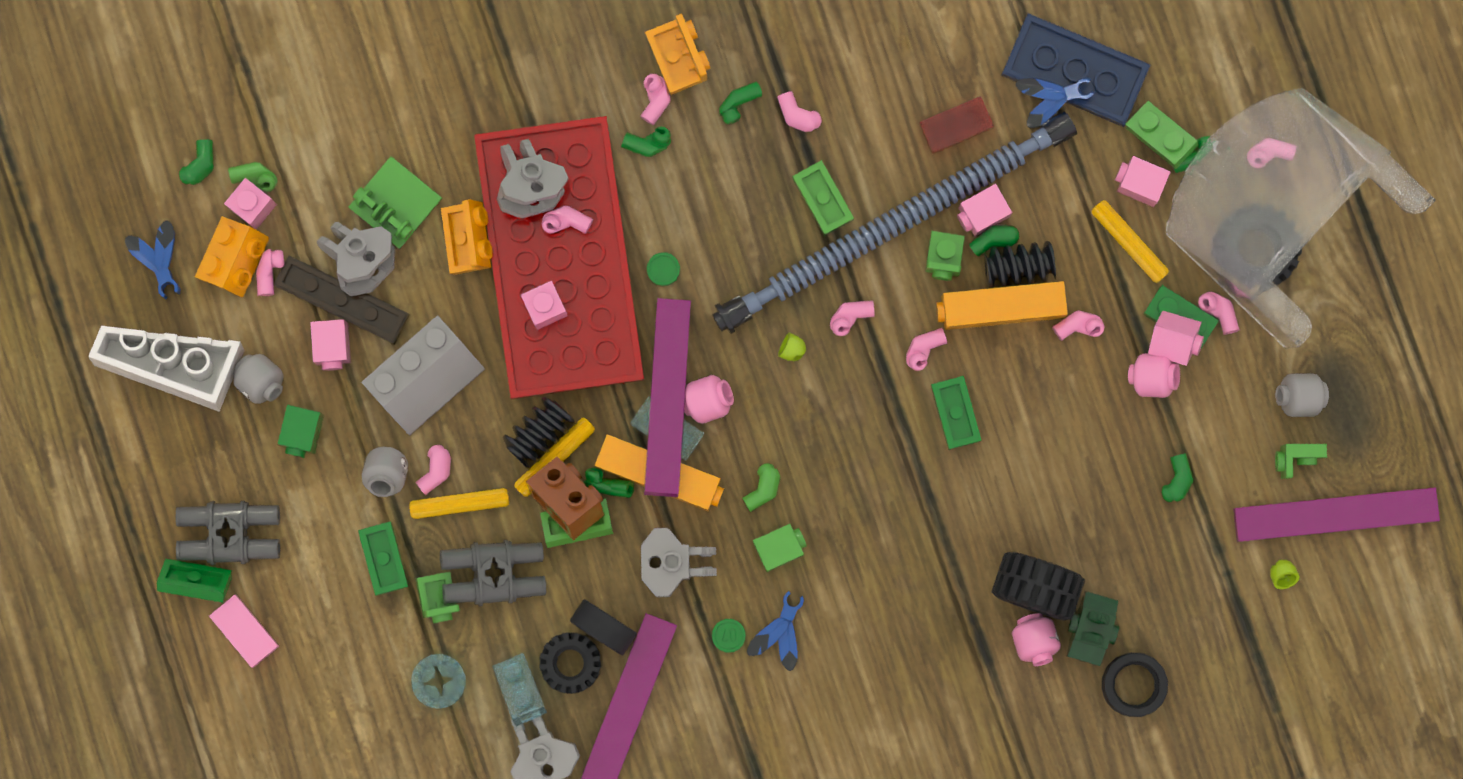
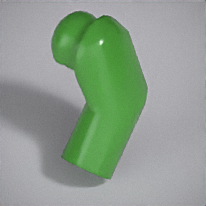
M259 162L228 168L232 184L240 183L246 178L263 192H270L276 187L277 178L275 174Z
M770 463L761 465L757 471L760 477L758 489L742 498L750 512L774 499L777 495L780 474Z

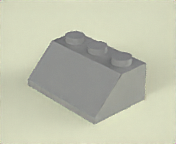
M437 315L361 383L410 436L480 375L485 368Z

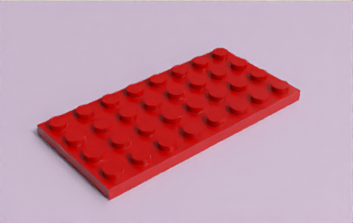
M607 116L474 135L483 203L488 215L487 232L493 251L491 261L511 400L644 381ZM529 139L536 155L541 154L543 160L564 167L568 181L563 187L564 195L554 209L570 206L592 218L593 222L586 234L571 226L552 234L545 232L541 223L543 216L547 212L519 218L501 211L497 202L500 184L507 174L501 157V146L509 144L516 160L523 159L520 152V142ZM536 201L530 205L536 206L539 204V201ZM552 281L568 316L537 330L521 294Z

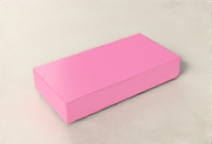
M236 594L209 615L251 668L257 666L279 647Z

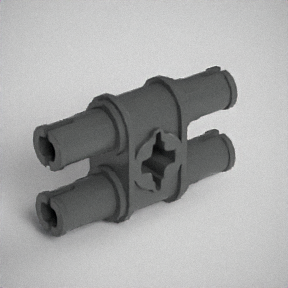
M241 500L240 503H215V501H211L206 506L176 507L177 527L206 526L209 530L207 540L177 541V560H207V563L211 565L221 562H241L242 565L250 562V559L280 558V539H250L247 536V529L250 526L279 525V505H249L245 500ZM229 523V527L236 530V535L230 536L227 543V538L221 536L220 533L221 530L227 528Z
M508 540L489 544L473 542V544H470V548L440 550L441 570L471 568L474 571L472 582L442 585L444 604L474 602L478 606H482L484 603L496 602L512 604L516 602V598L545 596V576L515 578L512 575L514 564L543 562L542 542L512 544ZM491 563L494 564L495 569H500L501 576L495 577V583L492 582L491 577L485 576V570L491 568Z

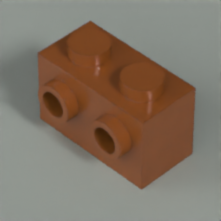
M557 456L529 478L526 483L531 497L572 540H575L604 516L601 506L603 498L594 486L589 485L586 487L580 480L582 476L571 463L565 465Z

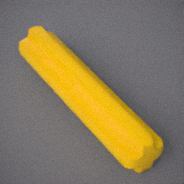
M1106 200L1099 202L1092 209V214L1153 282H1160L1169 273L1168 268Z
M581 418L567 434H564L559 439L558 443H555L549 449L548 453H545L540 458L539 462H536L530 470L515 482V488L524 497L529 496L530 492L526 481L557 456L564 462L595 431L594 426L586 418Z
M500 488L413 500L409 504L410 515L413 519L506 507L509 505V494L507 489Z

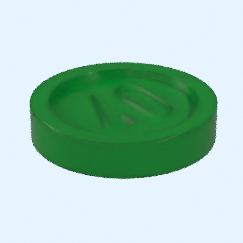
M661 252L650 258L647 264V275L654 284L669 286L678 279L680 265L672 254Z
M734 619L721 620L713 628V643L723 652H735L745 642L746 634L744 627Z

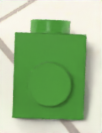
M450 572L416 578L423 618L432 617L433 623L452 620V613L460 611L459 604H444L442 585L452 583Z

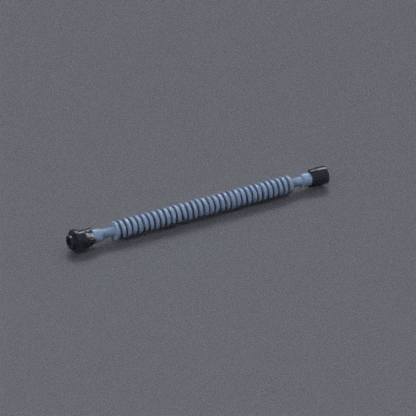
M1065 111L1041 124V129L1033 132L1031 138L1023 143L1016 145L1014 141L1008 143V147L1004 145L1000 148L1001 152L997 149L993 151V155H986V160L984 158L979 159V165L974 162L971 164V169L968 166L963 168L964 173L959 170L956 172V177L953 174L948 177L949 182L946 179L942 180V187L937 183L933 185L934 190L931 187L926 189L927 195L923 191L919 193L920 200L917 196L912 197L913 205L909 200L903 202L905 209L899 204L896 206L897 212L893 208L888 211L890 217L887 213H883L881 215L883 222L879 217H876L874 219L876 226L869 221L866 223L868 230L862 225L859 227L861 234L857 230L851 232L853 239L849 234H846L844 236L846 243L839 238L836 240L838 247L833 242L829 244L830 252L826 246L821 249L823 256L819 251L814 252L816 260L809 255L806 257L808 264L803 259L799 261L800 269L797 264L791 265L793 273L789 268L784 269L786 277L781 272L776 274L778 281L773 276L770 277L769 282L771 285L756 294L752 291L742 298L739 295L723 305L717 303L714 305L717 312L712 314L721 332L727 329L730 334H733L736 327L753 318L752 315L763 309V304L776 297L781 302L786 300L784 293L788 297L793 296L792 288L796 293L800 292L799 284H801L803 289L807 288L808 283L806 280L812 285L816 283L814 276L818 280L823 279L822 271L826 276L831 274L829 267L833 272L837 271L838 266L836 263L842 268L846 266L844 259L848 263L853 262L852 254L856 259L860 258L859 250L863 255L867 254L868 249L866 246L872 251L876 249L874 242L880 247L883 245L882 238L885 242L890 241L889 233L893 238L897 237L898 232L896 229L902 234L906 232L904 225L910 230L913 228L912 221L915 225L921 223L920 218L923 221L928 219L927 213L931 217L936 215L934 208L940 213L943 211L942 204L947 209L951 206L950 201L955 204L958 202V198L960 200L966 198L965 193L968 196L973 194L972 188L977 192L981 189L980 185L986 187L988 181L993 183L996 180L995 176L1000 179L1003 177V173L1007 175L1011 172L1010 168L1013 171L1018 168L1017 163L1019 166H1023L1025 164L1024 157L1037 149L1042 151L1051 145L1056 147L1076 136L1077 130L1073 121Z

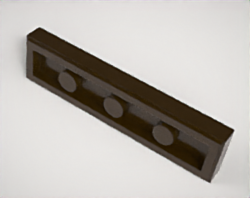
M289 255L274 283L275 287L394 345L409 317L407 312L370 294L348 295L341 290L337 278Z

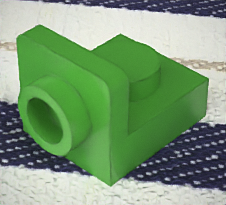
M931 231L925 272L932 273V278L944 281H952V276L958 277L961 271L965 236Z
M1327 444L1281 445L1280 451H1276L1275 454L1276 472H1281V479L1293 478V459H1297V465H1317V459L1327 458Z

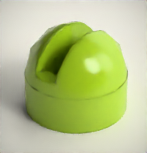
M787 333L780 346L778 357L792 362L799 361L806 352L804 340L795 334Z
M1278 560L1276 565H1272L1270 569L1271 580L1277 589L1290 588L1299 581L1300 576L1296 567L1288 560Z

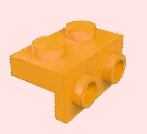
M681 13L676 15V20L645 32L670 95L707 81L706 70L711 69L704 50L698 52L693 40L698 39L691 20L685 22Z
M468 199L463 200L462 204L441 208L449 273L457 275L491 268L490 259L493 251L491 243L487 239L486 225L488 223V215L483 207V202Z
M222 216L195 278L227 290L236 296L243 297L265 251L269 237L250 226Z

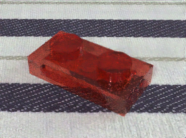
M981 96L919 122V126L932 154L994 128V124Z

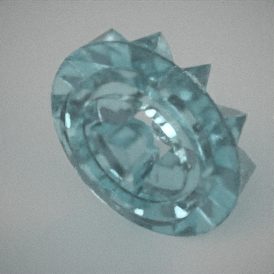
M434 654L427 656L416 665L411 678L413 692L417 699L428 707L446 708L459 700L465 690L466 675L460 663L448 655ZM436 666L441 676L453 677V680L443 685V696H440V691H438L436 686H425L424 684L435 678Z

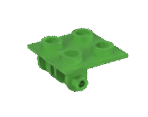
M390 156L365 188L360 187L353 195L354 201L348 208L373 228L381 226L389 231L392 235V244L401 249L441 201L442 197Z

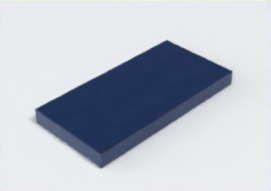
M1028 13L1001 76L1015 82L1028 77L1037 78L1063 87L1075 84L1082 78H1091L1089 83H1081L1080 90L1084 94H1090L1092 91L1095 94L1088 99L1075 98L1067 100L1066 103L1124 127L1150 68V64Z

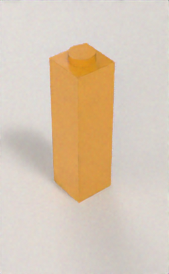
M1064 281L943 293L941 296L942 302H936L938 322H944L945 330L1063 319L1068 315Z
M607 434L595 467L645 487L647 450ZM681 463L679 495L672 498L709 512L711 505L718 506L724 488L719 486L721 478Z

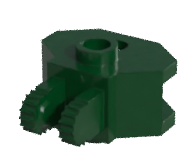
M1087 591L1084 592L1078 612L1074 613L1073 619L1069 622L1068 632H1071L1066 657L1101 666L1108 645H1114L1118 636L1119 625L1115 624L1118 600Z

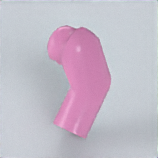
M792 91L777 97L785 121L790 127L803 132H811L820 127L822 122L820 114L816 111L810 112L798 108Z
M1075 311L1052 328L1062 341L1075 331L1092 337H1098L1104 332L1105 326L1099 316L1084 311Z
M434 445L428 450L427 456L430 458L429 472L415 482L425 495L439 486L450 475L451 456L449 451L441 445Z

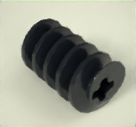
M1050 241L1044 242L1042 251L1038 244L1034 242L1031 243L1028 253L1023 244L1017 245L1015 254L1009 245L1004 247L1002 256L996 247L990 249L989 257L984 253L985 274L989 288H994L995 280H999L1002 287H1007L1009 278L1013 279L1016 286H1020L1022 277H1026L1029 285L1034 284L1036 275H1039L1042 283H1047L1049 274H1053L1056 279L1054 250Z
M546 397L541 399L545 407L544 410L536 406L532 408L535 419L525 415L522 417L525 429L516 425L512 427L516 435L515 439L508 435L503 436L506 448L528 470H530V467L526 461L527 459L535 462L540 461L536 452L537 449L545 453L550 451L546 440L554 443L559 442L555 433L556 430L565 434L569 432L565 424L566 420L577 424L555 400Z

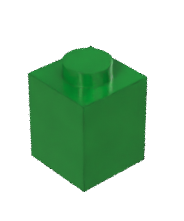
M287 405L277 444L286 447L285 454L305 458L306 452L315 454L324 415L317 411Z

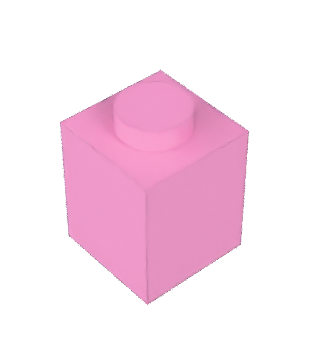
M1133 156L1128 164L1122 162L1115 178V181L1120 183L1117 192L1154 207L1159 201L1171 171Z
M246 178L224 203L231 211L256 230L277 205L267 194Z
M994 184L960 203L959 210L961 213L957 214V217L966 232L971 230L976 237L991 226L1010 218L1012 211L999 188Z
M552 281L521 294L537 330L568 316Z
M1162 311L1154 327L1148 354L1165 356L1172 362L1187 366L1192 354L1198 356L1204 336L1198 334L1202 322Z
M345 320L311 322L313 363L322 365V370L327 371L342 369V364L351 363L348 323Z

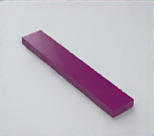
M657 298L644 495L678 497L690 300Z
M1436 487L1233 508L1237 542L1440 521Z
M645 614L581 779H618L677 625L650 614Z

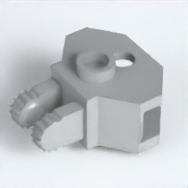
M529 139L520 142V152L523 156V159L516 160L509 144L501 146V157L507 170L506 177L500 184L497 202L501 211L519 218H525L553 210L564 195L563 187L568 181L564 167L543 160L541 154L536 155ZM536 201H539V204L536 206L530 205Z
M336 221L330 229L342 241L337 245L325 236H321L316 241L318 246L336 261L337 276L341 290L350 296L373 292L394 270L395 248L392 246L391 233L381 226L361 231L354 228L351 231ZM378 269V270H379L378 274L375 275V276H372V275L374 274L375 270Z
M654 528L641 545L642 581L656 597H670L683 580H690V577L717 576L716 568H690L689 556L711 557L716 555V547H689V544L682 545L668 528ZM654 557L661 559V565L658 568L650 567V560Z
M538 708L530 712L532 721L537 727L540 736L530 741L526 735L522 720L518 716L511 719L521 744L518 745L520 754L510 771L513 779H563L571 775L580 758L575 743L554 738L552 732H548ZM549 764L553 767L554 771L551 776L544 774V765Z

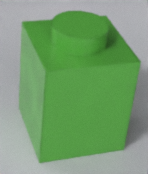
M790 524L753 540V544L766 572L804 556L802 548L807 546L800 529L793 530Z

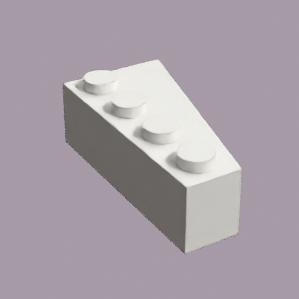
M101 326L88 357L96 367L220 412L234 378L233 370L241 360L245 350L241 341H219L206 337L193 338L170 333L157 334L148 333L143 330Z

